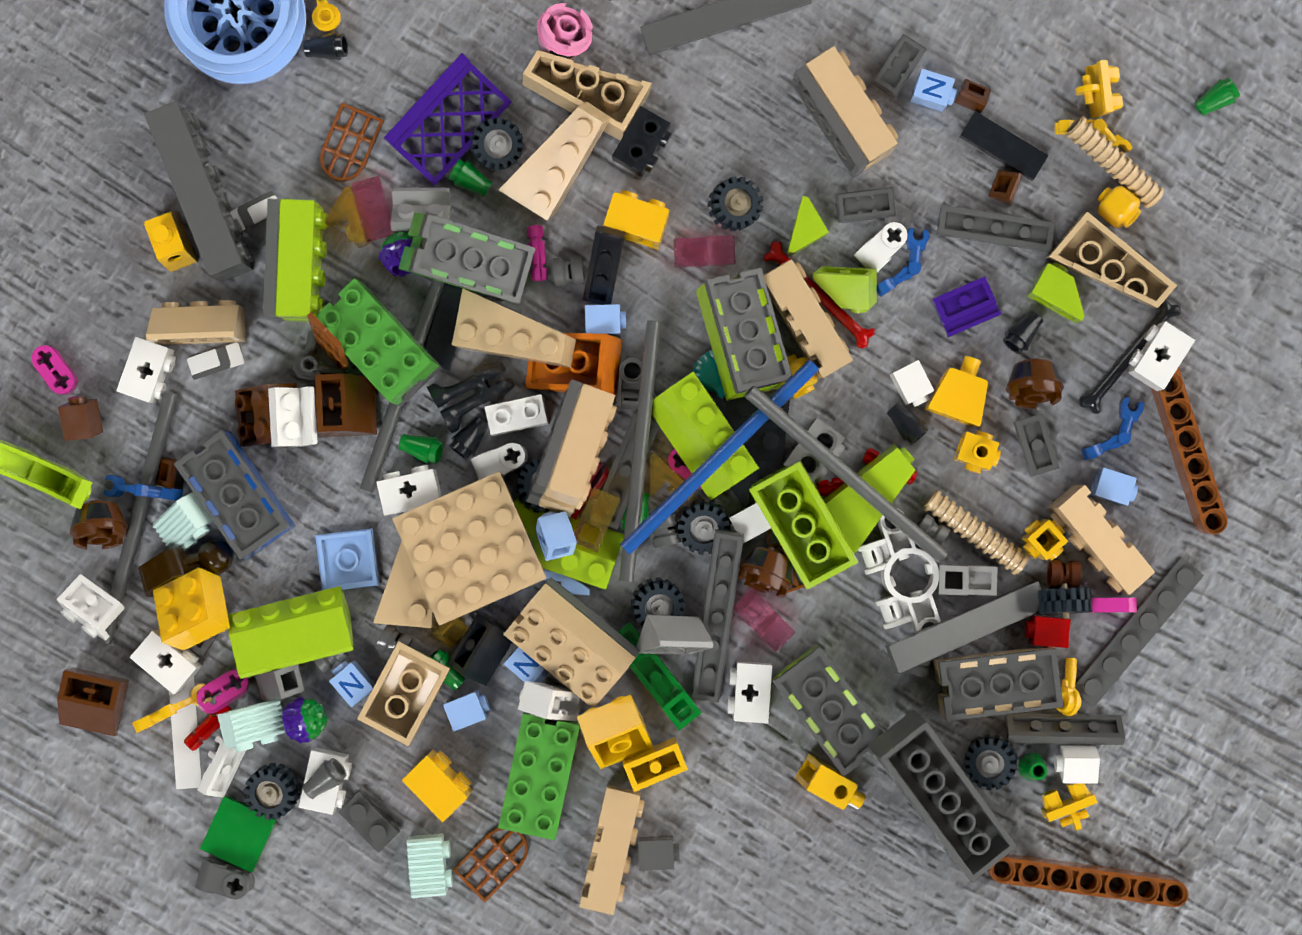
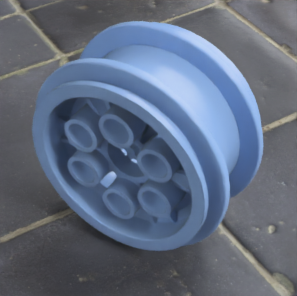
M164 0L165 21L175 45L199 70L222 82L249 84L275 75L294 58L304 38L306 29V7L304 0H224L221 4H214V0ZM197 3L209 7L210 13L195 12ZM235 5L239 9L237 13L238 22L232 16V14L234 13L233 9ZM274 5V10L270 15H262L264 6ZM217 21V30L211 33L207 32L208 25L211 22ZM277 22L274 28L266 26V23L273 24ZM267 32L268 37L263 43L255 42V38L259 33ZM213 41H219L213 51L206 47ZM232 41H240V47L237 51H228V46ZM251 43L253 49L250 51H248L247 44Z

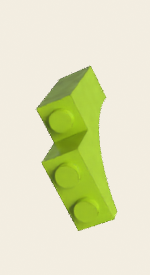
M0 440V474L31 486L79 509L82 508L83 503L90 497L93 482L73 469L41 458L28 449Z

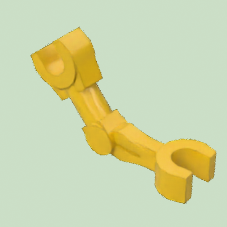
M1103 119L1086 120V123L1091 122L1093 124V129L1097 128L1100 131V135L1104 134L1106 136V141L1111 140L1112 146H1120L1126 153L1133 149L1129 141L1118 134L1114 136L1107 128V124ZM1059 120L1058 123H1054L1055 135L1066 134L1068 127L1074 120Z
M201 683L194 686L188 698L175 704L170 703L133 722L132 725L136 733L177 714L178 710L190 704L198 706L197 692L205 684ZM211 696L206 698L203 703L211 702Z

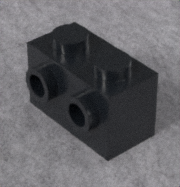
M640 106L615 149L612 160L640 177H643L646 171L651 173L658 161V157L655 156L660 146L666 147L673 134L669 131L671 123Z
M477 614L447 664L461 675L487 686L510 648L512 641L503 635L506 632L505 628Z

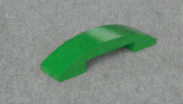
M629 622L618 633L636 647L640 633ZM639 653L629 667L679 731L702 713L657 654Z

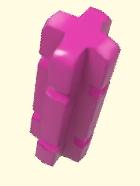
M542 225L527 227V239L531 241L528 242V246L535 248L530 265L533 266V269L530 270L531 280L535 282L548 279L547 268H544V264H547L545 241H542V237H544Z

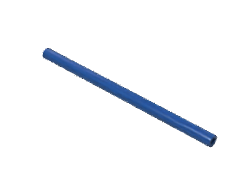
M808 360L769 399L781 408L819 371L818 367L811 360ZM758 409L620 544L621 547L629 555L635 551L770 418Z

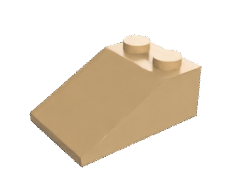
M398 641L357 719L407 746L411 745L450 668Z

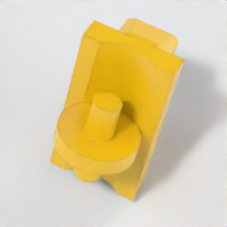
M1100 60L1094 65L1085 67V75L1082 76L1083 86L1075 88L1076 95H1084L1085 105H1089L1090 118H1099L1123 107L1122 96L1120 93L1111 94L1110 85L1118 82L1120 78L1119 68L1109 66L1108 60Z
M1084 783L1066 784L1071 798L1061 801L1056 789L1042 793L1041 797L1044 808L1041 809L1043 817L1051 822L1068 815L1059 819L1060 825L1063 828L1072 824L1075 831L1082 829L1080 820L1089 817L1086 809L1077 813L1076 811L1098 803L1095 794L1088 791Z

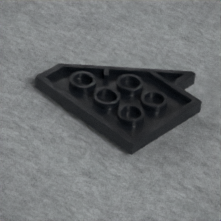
M707 391L734 432L758 410L745 397L726 401L725 396L723 398L717 397L716 393ZM790 400L781 407L787 414L789 413ZM771 419L767 420L743 444L759 467V469L730 487L743 506H748L751 482L755 483L782 468L786 432Z

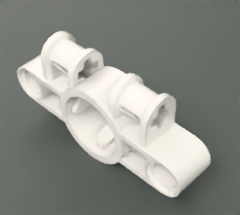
M882 516L877 523L882 538L861 545L858 552L862 553L866 565L865 574L881 571L882 584L891 595L875 601L876 606L880 607L885 621L883 624L884 629L911 622L913 631L916 633L922 629L926 622H932L933 624L941 622L932 596L939 582V569L935 560L925 551L917 549L914 541L897 527L893 529L888 528L884 522L885 517ZM909 554H915L926 562L924 564L927 575L930 574L928 585L923 591L917 590L910 592V596H903L894 589L896 583L893 576L890 575L891 567L898 558L901 561L909 558Z

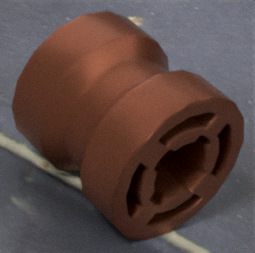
M1056 559L1049 560L1047 566L1048 587L1058 588L1061 584H1067V588H1079L1081 582L1080 561L1070 560L1068 563H1062Z

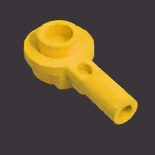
M316 0L317 7L313 10L312 21L315 27L323 32L335 30L341 21V14L338 8L328 3V0Z
M1066 658L1065 678L1062 680L1061 685L1063 707L1056 708L1066 716L1075 715L1081 707V697L1078 690L1075 689L1076 658Z

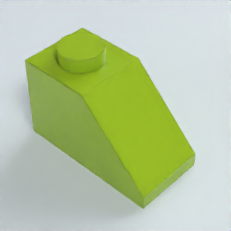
M1053 262V264L1047 263L1041 268L1026 296L1075 324L1081 322L1085 315L1074 277L1067 273L1069 270L1063 265Z
M821 266L813 273L815 282L840 308L851 309L853 313H865L877 303V269Z

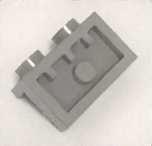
M449 188L392 189L391 231H409L414 213L430 214L449 221L451 220Z

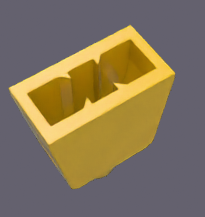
M178 211L168 212L144 222L155 255L166 269L173 272L197 263ZM180 255L179 257L172 259L173 256Z
M965 356L960 370L951 367L947 368L924 410L974 428L980 427L988 387L987 380L976 376L981 361Z
M811 754L807 755L795 776V779L807 791L842 810L847 805L859 809L865 801L866 795L857 790V783L847 775L843 776L840 771Z

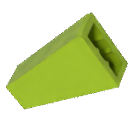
M893 444L857 474L892 503L915 472L911 464L915 459L905 447L899 449L896 444ZM844 483L823 499L855 554L883 515Z

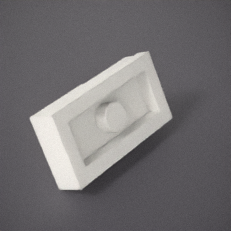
M217 736L215 741L220 746L217 752L209 751L208 756L213 760L204 773L197 790L204 795L223 798L246 750L236 752L235 747L225 749L223 737Z

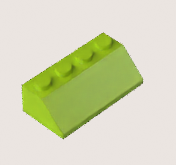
M694 372L653 399L652 416L691 473L734 433V430ZM742 445L701 485V488L709 500H712L759 469L744 445Z
M801 461L783 467L753 483L749 489L807 590L858 563L857 558Z
M517 497L514 504L542 568L606 590L621 549L620 544L624 540V534L579 518L574 520L568 517L577 541L574 554L546 561L535 531L538 518L545 513L543 511L533 512L534 509L532 508L528 510L525 508L526 504L524 502L521 503Z
M341 586L228 614L230 625L229 638L240 679L354 650L350 607Z

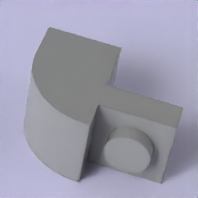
M939 565L938 594L997 596L998 567Z

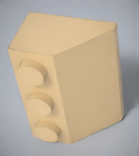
M234 300L219 301V306H208V302L193 301L190 302V307H179L177 302L161 303V308H152L146 340L159 345L246 342L245 308L236 305Z

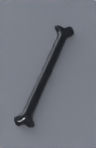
M1167 299L1164 300L1156 317L1091 394L1079 398V405L1082 408L1088 407L1093 414L1100 413V400L1129 367V361L1136 350L1140 349L1142 351L1147 343L1144 337L1153 325L1157 326L1171 317L1179 316L1181 313L1180 306L1171 305Z

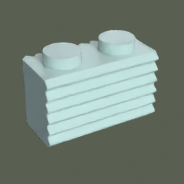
M192 492L178 499L153 523V528H156L159 537L163 538L162 542L166 543V547H169V549L181 548L186 551L198 542L197 539L210 531L208 526L213 520Z
M263 701L217 714L225 749L235 747L236 752L254 748L252 742L260 740L261 745L278 741L277 735L286 733L282 721L281 701Z
M444 833L409 836L406 844L411 898L446 895L448 887H453L452 870H447L446 858H450L451 855L449 840L444 841Z

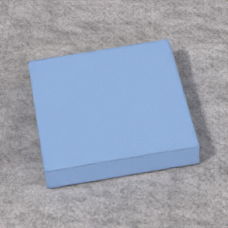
M374 528L315 535L322 590L338 586L345 590L380 585Z

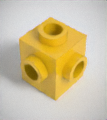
M978 430L976 434L963 432L953 460L964 463V469L981 474L982 470L989 471L992 466L996 467L1001 455V451L997 450L999 443L993 441L994 436ZM977 448L981 450L980 457L976 453Z
M1035 519L1024 529L1026 534L1021 538L1026 543L1023 546L1025 551L1033 559L1038 557L1040 560L1055 559L1063 552V546L1068 542L1063 536L1065 533L1063 528L1055 520L1050 521L1049 519H1042L1041 521ZM1041 534L1046 538L1043 545H1040L1037 541V537Z

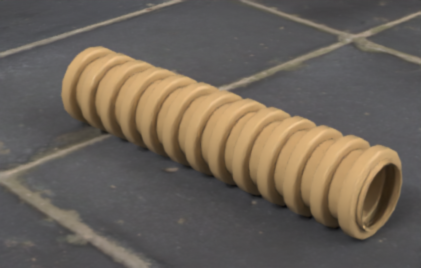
M1084 116L1077 118L1068 127L1066 137L1073 138L1072 142L1079 144L1081 150L1085 149L1087 156L1092 155L1094 162L1099 161L1098 165L1101 168L1105 167L1106 173H1112L1111 177L1113 179L1118 178V183L1120 185L1124 184L1125 188L1131 190V193L1137 196L1140 202H1144V207L1154 206L1162 198L1164 188L1162 186L1157 187L1158 183L1155 180L1151 181V176L1145 175L1143 169L1138 170L1139 166L1136 163L1132 164L1130 157L1125 158L1126 154L1123 151L1119 152L1117 146H1112L1111 140L1106 141V136L1104 134L1100 135V131L1097 128L1093 129L1091 122L1086 123L1087 119Z
M940 490L934 491L924 504L923 511H930L931 516H937L940 523L944 521L946 523L945 526L948 528L952 527L954 533L959 532L961 538L966 537L969 544L973 542L975 544L974 547L976 549L981 548L983 554H990V559H997V564H1004V569H1011V574L1016 575L1025 567L1029 560L1028 553L1023 554L1022 549L1019 547L1015 548L1012 542L1008 543L1006 537H999V532H992V527H985V522H978V517H971L969 511L964 512L961 505L957 507L954 500L950 502L948 500L949 497L947 495L942 496Z

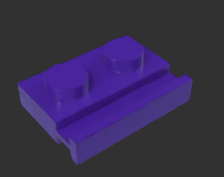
M985 276L931 300L946 331L947 338L1002 314L998 309L995 297Z

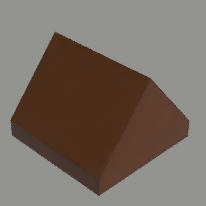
M965 79L955 103L981 114L988 102L991 90Z
M998 170L988 197L1011 206L1022 180V174Z
M162 457L156 482L158 486L183 489L184 478L174 465L178 460Z

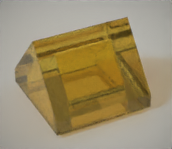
M458 617L440 626L437 624L432 629V634L450 648L466 633L468 627Z

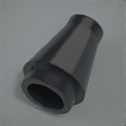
M337 31L311 40H304L303 43L304 53L307 58L317 57L341 60L342 57H347L348 55L347 38L344 33L339 34Z
M1030 311L1027 316L1005 332L1004 344L1017 354L1027 351L1039 327L1044 322L1042 317Z
M900 402L895 404L886 413L891 418L903 441H908L910 445L916 443L928 431L924 426L926 422L903 407Z
M475 416L469 424L451 438L452 443L449 447L467 460L471 455H475L489 425L480 417Z

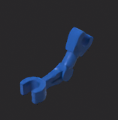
M914 228L907 230L906 245L907 250H910L907 267H904L892 278L889 277L877 285V293L880 297L921 271V252L924 251L929 239L928 230L922 231L921 240L914 239Z
M1122 398L1119 403V419H1122L1119 431H1117L1116 435L1111 436L1102 443H1096L1082 449L1081 453L1085 461L1098 457L1107 450L1128 444L1131 440L1132 425L1134 422H1137L1143 412L1144 402H1136L1135 410L1131 411L1128 408L1130 398Z
M106 475L105 480H111L114 487L111 491L104 490L103 493L107 497L116 498L122 496L124 492H131L136 496L174 501L183 496V490L143 484L128 485L119 475Z

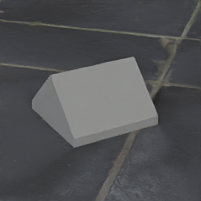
M647 615L636 648L640 650L639 653L690 655L713 648V641L700 617Z

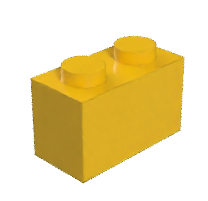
M675 737L654 745L652 749L622 760L634 792L688 770Z

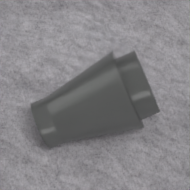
M331 758L329 761L324 760L310 779L302 786L303 791L309 798L314 799L318 795L342 784L343 779L347 776L346 770L335 758Z

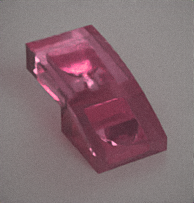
M375 176L351 183L367 241L371 242L393 234L395 231H391V214L387 206L380 177Z
M734 235L673 239L675 268L736 264Z
M753 588L733 607V610L775 652L796 633Z

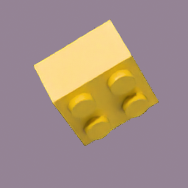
M621 190L620 194L614 192L603 227L625 231L624 240L659 250L669 220L670 209L665 208V203L655 199H649L648 202L638 200L637 194L626 190Z
M197 568L153 590L161 642L186 650L230 628L221 577Z
M631 694L617 697L611 703L599 708H590L584 714L577 716L587 747L600 769L654 748L644 720Z
M432 749L402 781L443 823L469 797L473 791L470 787L472 782L464 773L460 771L457 774L449 766L452 762L442 751L437 753Z

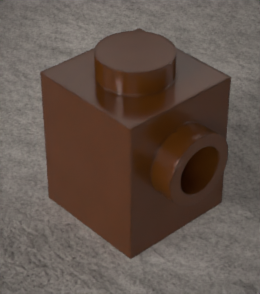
M85 395L73 396L68 398V403L58 407L64 441L90 439L103 432L97 399L86 400Z

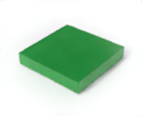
M225 795L200 849L252 873L257 866L277 819L274 820V817H272L270 820H266L265 814L258 817L256 816L257 809L251 812L249 805Z

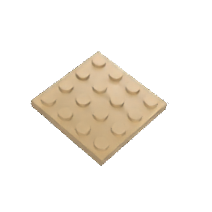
M500 471L392 518L439 626L547 579Z

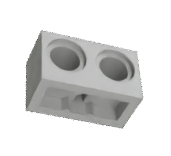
M818 418L807 429L816 439L820 434H827L832 441L829 450L837 457L840 456L845 448L841 444L845 437ZM797 443L782 466L786 467L801 461L803 457H810L815 463V468L808 475L812 482L815 481L819 484L828 472V469L803 446Z

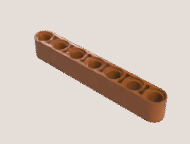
M1178 367L1170 379L1172 382L1170 392L1165 390L1156 391L1152 388L1151 391L1194 525L1201 533L1219 534L1227 527V515ZM1173 404L1181 409V415L1178 419H1174L1170 414ZM1183 431L1190 437V442L1186 447L1182 446L1179 442V435ZM1191 459L1196 460L1199 468L1195 474L1188 470V462ZM1201 486L1207 491V498L1203 502L1197 498V490ZM1209 514L1214 515L1216 518V524L1212 529H1209L1205 522Z
M1007 854L1000 860L1007 863L1004 873L995 874L994 866L987 870V873L996 882L1169 907L1184 905L1189 896L1187 887L1172 876ZM1028 865H1034V875L1030 878H1024L1022 874L1023 869ZM1057 869H1062L1064 872L1063 878L1058 882H1052V873ZM1086 873H1091L1092 880L1090 884L1081 886V877ZM1114 877H1119L1120 886L1115 890H1110V880ZM1143 881H1148V890L1143 894H1139L1138 885ZM1172 885H1176V895L1167 898V889Z

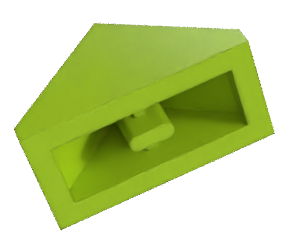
M802 196L787 251L788 256H794L823 239L829 233L809 197Z

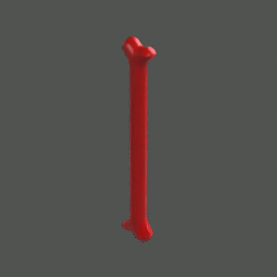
M773 241L771 243V250L764 254V261H774L779 265L791 260L783 252L780 241ZM808 276L805 277L804 280L808 287H813L821 301L820 304L854 335L858 348H866L868 346V338L874 336L875 329L861 327Z

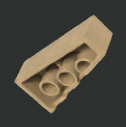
M537 50L523 73L522 85L571 113L582 104L588 102L611 117L604 132L621 141L640 106H643L649 96L652 83L629 79L626 75L612 74L602 71L595 66L574 63V60Z
M588 102L582 104L508 179L499 191L548 221L559 210L611 117Z
M1088 212L1080 216L1046 257L1151 308H1159L1177 286Z
M791 259L764 274V279L769 296L801 353L818 367L817 377L824 378L852 362L853 359L844 340L836 333L831 317L827 312L824 313L819 305L821 301L813 287L809 288L804 278L807 276L799 262L794 264Z
M462 289L452 341L453 346L464 350L571 368L576 339L466 289Z
M1086 485L1071 486L1047 508L1052 513L1049 518L1051 521L1055 520L1062 528L1064 527L1071 535L1068 537L1069 541L1079 551L1083 549L1090 556L1087 559L1089 564L1097 572L1101 570L1109 578L1106 581L1115 593L1119 594L1121 592L1122 594L1130 595L1151 577L1155 571L1132 543L1127 542L1125 544L1122 541L1125 535L1119 526L1111 520H1105L1104 517L1107 511L1099 502L1096 503L1093 499L1087 497L1091 492Z
M401 541L373 623L432 628L435 626V615Z
M607 784L579 907L614 915L616 902H622L625 885L621 884L623 873L628 874L632 857L627 856L629 845L635 846L638 829L633 828L635 818H641L645 803L644 800H640L641 792H634L631 789Z

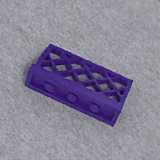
M461 53L386 134L384 140L435 186L470 148L471 139L465 144V136H472L474 132H464V116L481 115L482 123L484 115H492L489 119L498 118L512 101ZM469 72L479 79V91H463L462 79ZM459 84V92H451ZM483 84L491 91H483ZM459 95L460 112H443V100L447 96ZM463 95H480V112H464ZM483 95H496L503 104L496 111H484ZM440 104V113H432ZM440 116L441 133H424L423 121L427 117ZM443 116H460L461 132L444 133ZM420 126L421 134H412ZM461 136L462 148L458 153H445L444 137ZM421 137L422 154H409L401 145L408 138ZM424 137H441L442 153L425 154ZM425 157H442V170L435 178L425 169ZM445 157H453L446 165ZM414 158H422V166Z

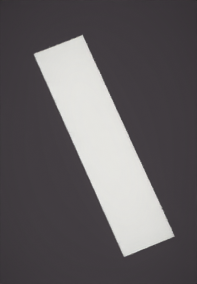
M194 677L180 693L173 695L169 691L170 703L175 704L189 697L191 689L195 686ZM190 704L178 710L177 714L171 716L176 789L198 788L202 781L199 748L192 751L184 743V739L190 733H195L194 729L198 727L196 706Z

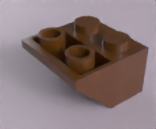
M352 374L315 375L317 432L319 438L377 435L375 386L366 376Z
M297 383L264 384L235 390V408L238 417L237 433L241 447L271 444L268 389L275 387L297 388Z
M78 668L63 670L57 697L59 724L116 737L129 680Z

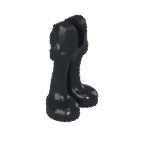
M502 361L489 365L484 363L474 369L475 374L454 385L441 387L433 383L427 386V390L438 409L475 388L479 389L477 393L440 411L451 434L459 430L460 420L466 413L489 401L491 404L502 401L505 395L515 387L511 377L497 382L492 387L490 386L488 380L494 379L506 371Z

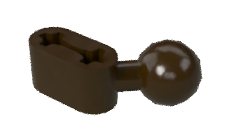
M210 539L204 542L197 553L185 555L184 550L181 548L166 550L138 568L145 596L154 597L153 590L197 568L220 575L231 567L234 555L228 543L220 539Z

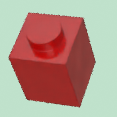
M1031 615L1030 621H1026L1025 638H1029L1028 643L1032 645L1068 648L1071 619Z

